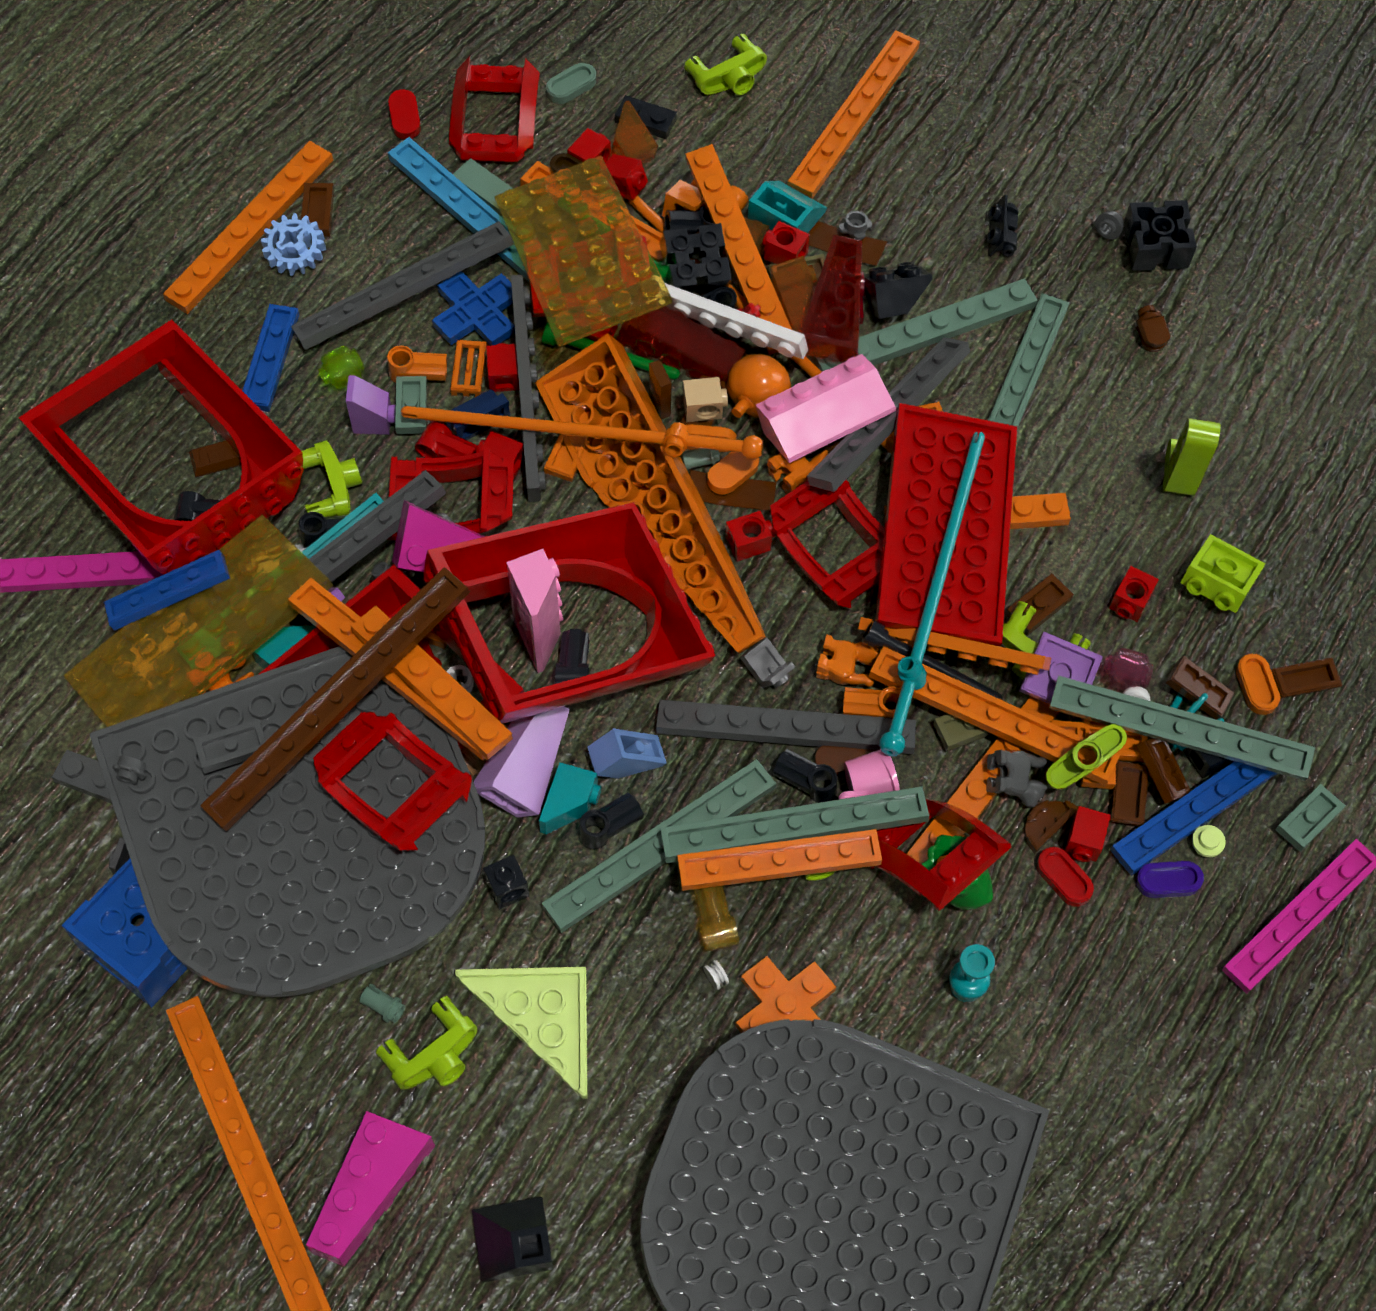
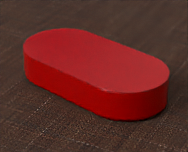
M406 89L394 91L388 99L393 132L400 139L405 140L408 137L413 139L421 131L416 96Z
M1049 847L1041 852L1037 860V870L1041 877L1066 904L1074 907L1085 905L1090 900L1094 891L1093 882L1065 850L1058 847Z

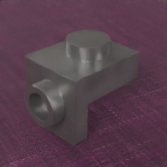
M768 637L760 640L740 657L762 688L772 685L775 688L779 687L791 677L788 673L796 667L792 661L787 663L784 661Z

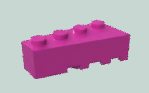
M404 500L392 562L397 568L424 572L427 550L485 536Z
M366 1111L306 1243L310 1252L345 1267L372 1231L374 1224L384 1211L388 1210L405 1183H408L416 1173L417 1167L434 1149L435 1144L432 1136Z

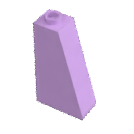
M561 707L511 721L507 729L512 732L513 739L486 761L474 780L477 793L517 818L539 815L570 709Z

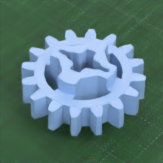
M294 213L292 219L289 220L285 215H281L282 222L280 223L272 220L273 229L265 228L266 238L261 239L264 258L268 260L269 266L271 268L277 266L279 273H283L285 269H288L290 276H293L297 269L302 274H305L306 266L312 269L316 268L314 260L322 261L321 251L326 250L323 241L325 238L322 230H319L318 223L316 221L310 223L309 217L306 215L302 220H298L297 213Z

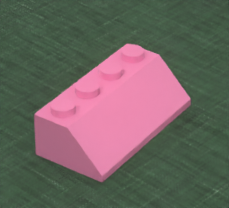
M863 354L849 358L847 361L831 369L825 370L756 404L763 433L789 463L896 411V407L877 369Z
M544 549L506 562L514 623L537 673L544 671L561 634L560 622L563 621V615L560 610L562 601L558 593L561 592L557 579L560 576L559 569L553 558L548 560Z

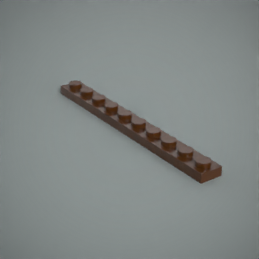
M444 567L200 806L227 832L470 593L468 587Z

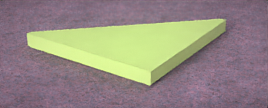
M586 967L455 970L456 978L582 1099H588Z

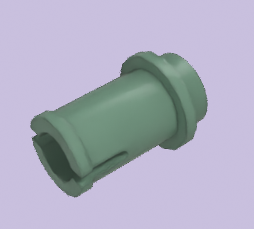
M698 448L683 451L682 460L687 470L710 464L714 466L715 463L721 460L719 450Z
M373 984L366 987L361 994L359 1002L382 1015L385 1022L391 1021L396 1023L405 1011V1005L402 1004L401 998H393L376 988Z

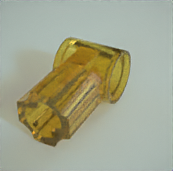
M723 886L694 889V896L701 920L699 923L705 951L708 952L739 945L737 926L733 915L729 913Z

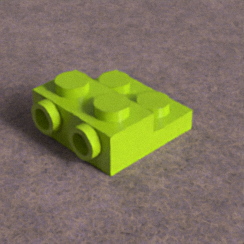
M1210 534L1189 565L1180 583L1186 586L1191 594L1203 595L1214 601L1217 608L1237 613L1266 563Z

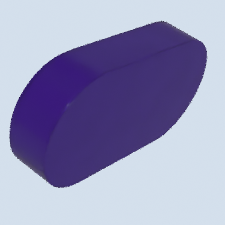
M1190 861L1149 863L1140 869L1136 877L1138 890L1149 898L1191 896L1199 891L1204 882V874L1201 868Z

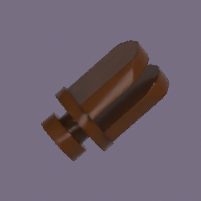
M1153 305L1144 306L1137 311L1139 319L1136 321V328L1140 340L1146 351H1161L1171 337L1166 320L1162 313L1156 312Z

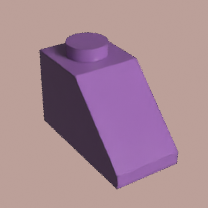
M349 375L346 404L353 434L389 435L390 423H395L396 405H391L389 393L355 375Z

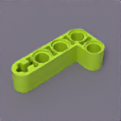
M1188 418L1179 439H1169L1165 457L1163 491L1195 496L1218 446L1221 429L1220 423Z

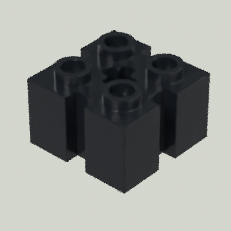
M1187 200L1164 201L1162 207H1154L1153 202H1134L1129 204L1124 220V231L1127 243L1132 242L1129 249L1132 271L1155 270L1156 265L1162 263L1165 264L1166 269L1190 267L1197 246L1193 228L1187 229L1191 220Z
M721 223L698 226L696 233L690 235L687 233V228L663 231L660 240L663 264H671L666 274L667 284L694 293L695 288L703 287L704 294L718 287H729L732 278L728 257L720 258L725 248ZM695 259L699 260L700 264H696Z

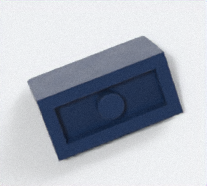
M488 390L452 409L453 411L510 416L509 401L503 393L497 396L493 390ZM443 422L452 431L453 435L465 440H469L492 428Z

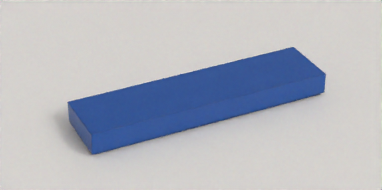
M269 304L242 390L262 411L270 412L294 334L291 326L296 324L299 318L298 308Z
M217 550L104 601L109 625L115 631L230 579L224 555L220 550Z

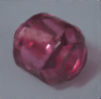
M1120 648L1114 656L1108 655L1103 672L1108 674V682L1112 687L1122 690L1136 686L1147 688L1153 674L1154 665L1150 663L1147 654L1128 648Z

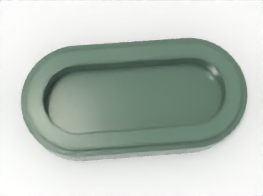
M578 63L552 77L546 84L548 99L556 104H564L590 90L596 84L595 68L587 63Z

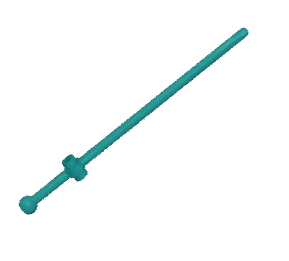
M975 432L972 436L911 655L902 658L898 663V675L903 684L889 732L883 734L879 740L881 751L888 756H897L903 752L905 739L902 736L914 690L921 689L926 684L927 673L922 665V661L984 443L985 435L983 432L979 433V437L978 432Z

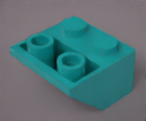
M780 180L765 181L749 200L747 222L767 232L769 229L773 230L777 222L781 221L809 233L827 211V207Z

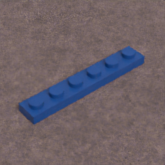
M1234 761L1111 847L1110 851L1132 876L1144 865L1155 860L1195 832L1197 828L1205 825L1278 773Z

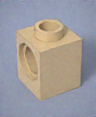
M719 377L683 380V402L686 422L722 419L723 407L728 406L727 389H721Z

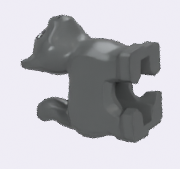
M997 750L993 754H989L987 757V769L994 770L998 767L1000 769V777H989L987 779L986 791L990 793L1004 792L1011 796H1018L1025 806L1035 807L1044 798L1045 791L1051 787L1047 783L1029 780L1031 766L1034 768L1044 767L1047 759L1043 757L1038 758L1024 751L1009 752Z

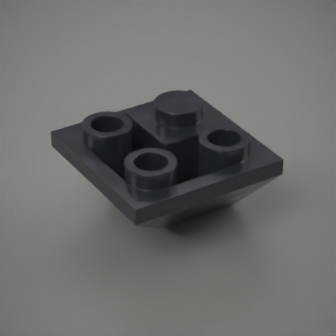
M914 262L899 263L896 269L886 270V267L869 269V274H864V291L871 313L879 319L908 314L933 280L932 273L926 271L921 266L914 265Z
M542 1197L472 1210L483 1283L554 1269Z

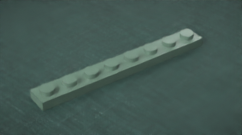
M1024 278L814 353L813 361L822 372L860 354H863L873 365H877L938 343L943 337L952 338L1033 309L1037 306L1038 300Z
M1059 675L1049 706L1051 710L1105 725L1116 724L1126 731L1304 781L1308 779L1315 751L1313 746Z
M757 759L542 902V908L560 933L564 932L666 863L660 828L736 816L776 788V782Z
M915 787L660 829L666 863L678 862L677 855L873 829L879 830L929 822V812L923 787Z

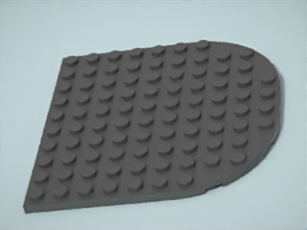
M341 646L89 733L147 911L156 931L166 947L186 968L202 979L235 993L260 997H285L310 993L408 956L427 945L456 918L473 892L480 875L485 850V823L482 805L473 780L467 802L461 798L455 801L414 842L418 850H398L356 819L318 783L319 777L315 769L313 757L361 712H375L377 716H387L392 712L406 728L426 745L452 762L454 767L461 772L470 774L456 739L382 679L227 832L200 806L245 761L204 774L193 739L259 719L267 741L353 657ZM384 737L340 780L373 809L388 818L430 777L408 760ZM120 756L136 758L146 764L144 770L145 778L137 780L136 784L120 781L116 778L117 771H114L112 766L114 764L117 765Z
M784 1019L753 1027L721 1045L703 1062L684 1088L674 1109L647 1180L640 1213L641 1251L651 1287L664 1311H987L1050 1110L839 1023L814 1019L813 1021H790L789 1019Z

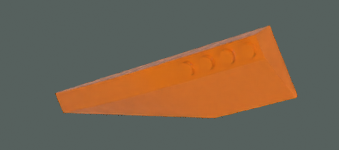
M608 333L535 382L554 421L567 422L568 420L573 423L599 425L602 421V413L599 411V407L612 415L609 420V427L622 428L628 423L626 428L666 432V428L623 345ZM563 434L564 442L572 459L574 460L575 458L577 461L576 467L582 479L598 494V497L605 505L611 508L632 502L635 503L639 512L644 515L652 537L657 540L664 560L671 566L673 577L680 589L708 617L713 626L738 653H741L766 637L740 577L681 457H672L666 454L663 444L623 441L620 444L614 445V439L603 438V441L595 437ZM584 439L586 449L580 460L577 451Z

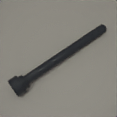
M874 619L868 625L861 641L872 648L884 646L906 657L911 655L913 648L890 636L889 631L885 629V625ZM924 654L922 664L1002 700L1000 693Z

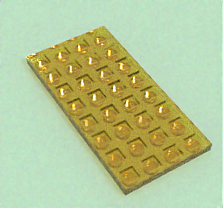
M602 156L587 159L575 166L561 169L554 174L541 179H535L530 183L506 190L494 196L558 347L672 304L670 293Z
M261 515L219 549L225 557L230 579L124 626L63 676L107 727L203 694L300 614L289 605L288 598L309 578L314 579L327 591L333 587V584L268 519Z

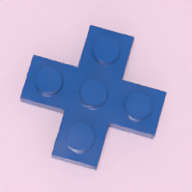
M462 271L437 285L438 292L452 307L432 319L433 327L450 345L473 330L490 346L502 343L515 334V325L501 312L513 304L511 282L502 273L480 288Z

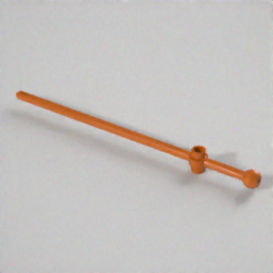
M404 406L401 409V415L411 419L663 444L666 454L672 457H679L687 447L741 452L746 458L753 460L761 457L763 450V440L758 436L751 435L744 440L689 435L687 426L680 422L671 424L666 432L414 406Z

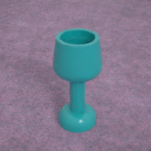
M980 944L966 947L960 956V961L951 969L950 989L958 1000L973 1002L988 990L990 974L995 966V958L990 949Z

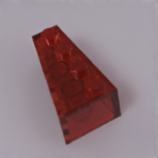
M833 235L801 331L805 335L808 346L806 355L843 363L849 358L859 355L863 264L862 241Z
M641 292L628 313L616 339L623 347L635 350L638 356L647 359L651 356L661 360L665 365L677 368L678 370H686L687 376L692 379H700L701 375H705L711 378L719 377L721 381L726 382L733 364L739 361L745 352L735 342L713 333L710 328L691 321L683 313L673 311L661 304L656 298L646 296Z

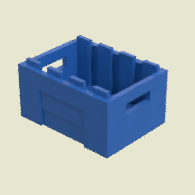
M130 858L89 902L85 900L61 925L81 951L151 1008L188 969L175 958L156 931L147 911ZM135 916H144V922L141 925H132V919Z

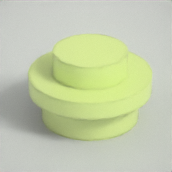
M1212 825L1200 826L1192 836L1193 848L1203 857L1218 856L1226 844L1224 834Z

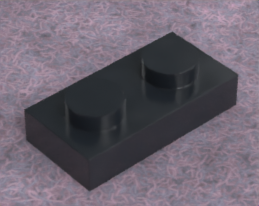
M627 95L624 96L615 113V123L663 139H667L677 120L676 111Z

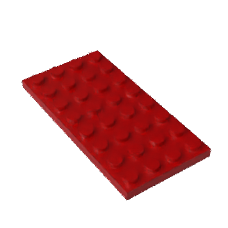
M899 403L896 409L897 416L894 429L875 620L887 628L918 629L972 436L975 432H978L979 437V433L983 432L985 435L984 443L931 632L1000 647L1003 637L1018 426Z

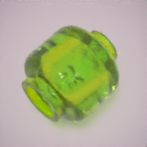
M343 345L321 357L323 367L319 368L318 371L326 385L332 383L336 389L340 390L347 387L349 375L362 378V370L365 369V366L355 348L350 350L349 347Z

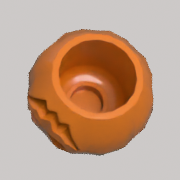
M765 354L746 355L733 364L726 380L728 395L735 405L731 410L732 414L737 418H741L744 413L751 417L759 418L756 404L791 388L790 377L785 367L771 356Z

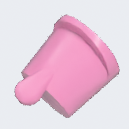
M880 749L845 761L844 771L849 791L841 793L838 800L900 790L891 756L884 754Z

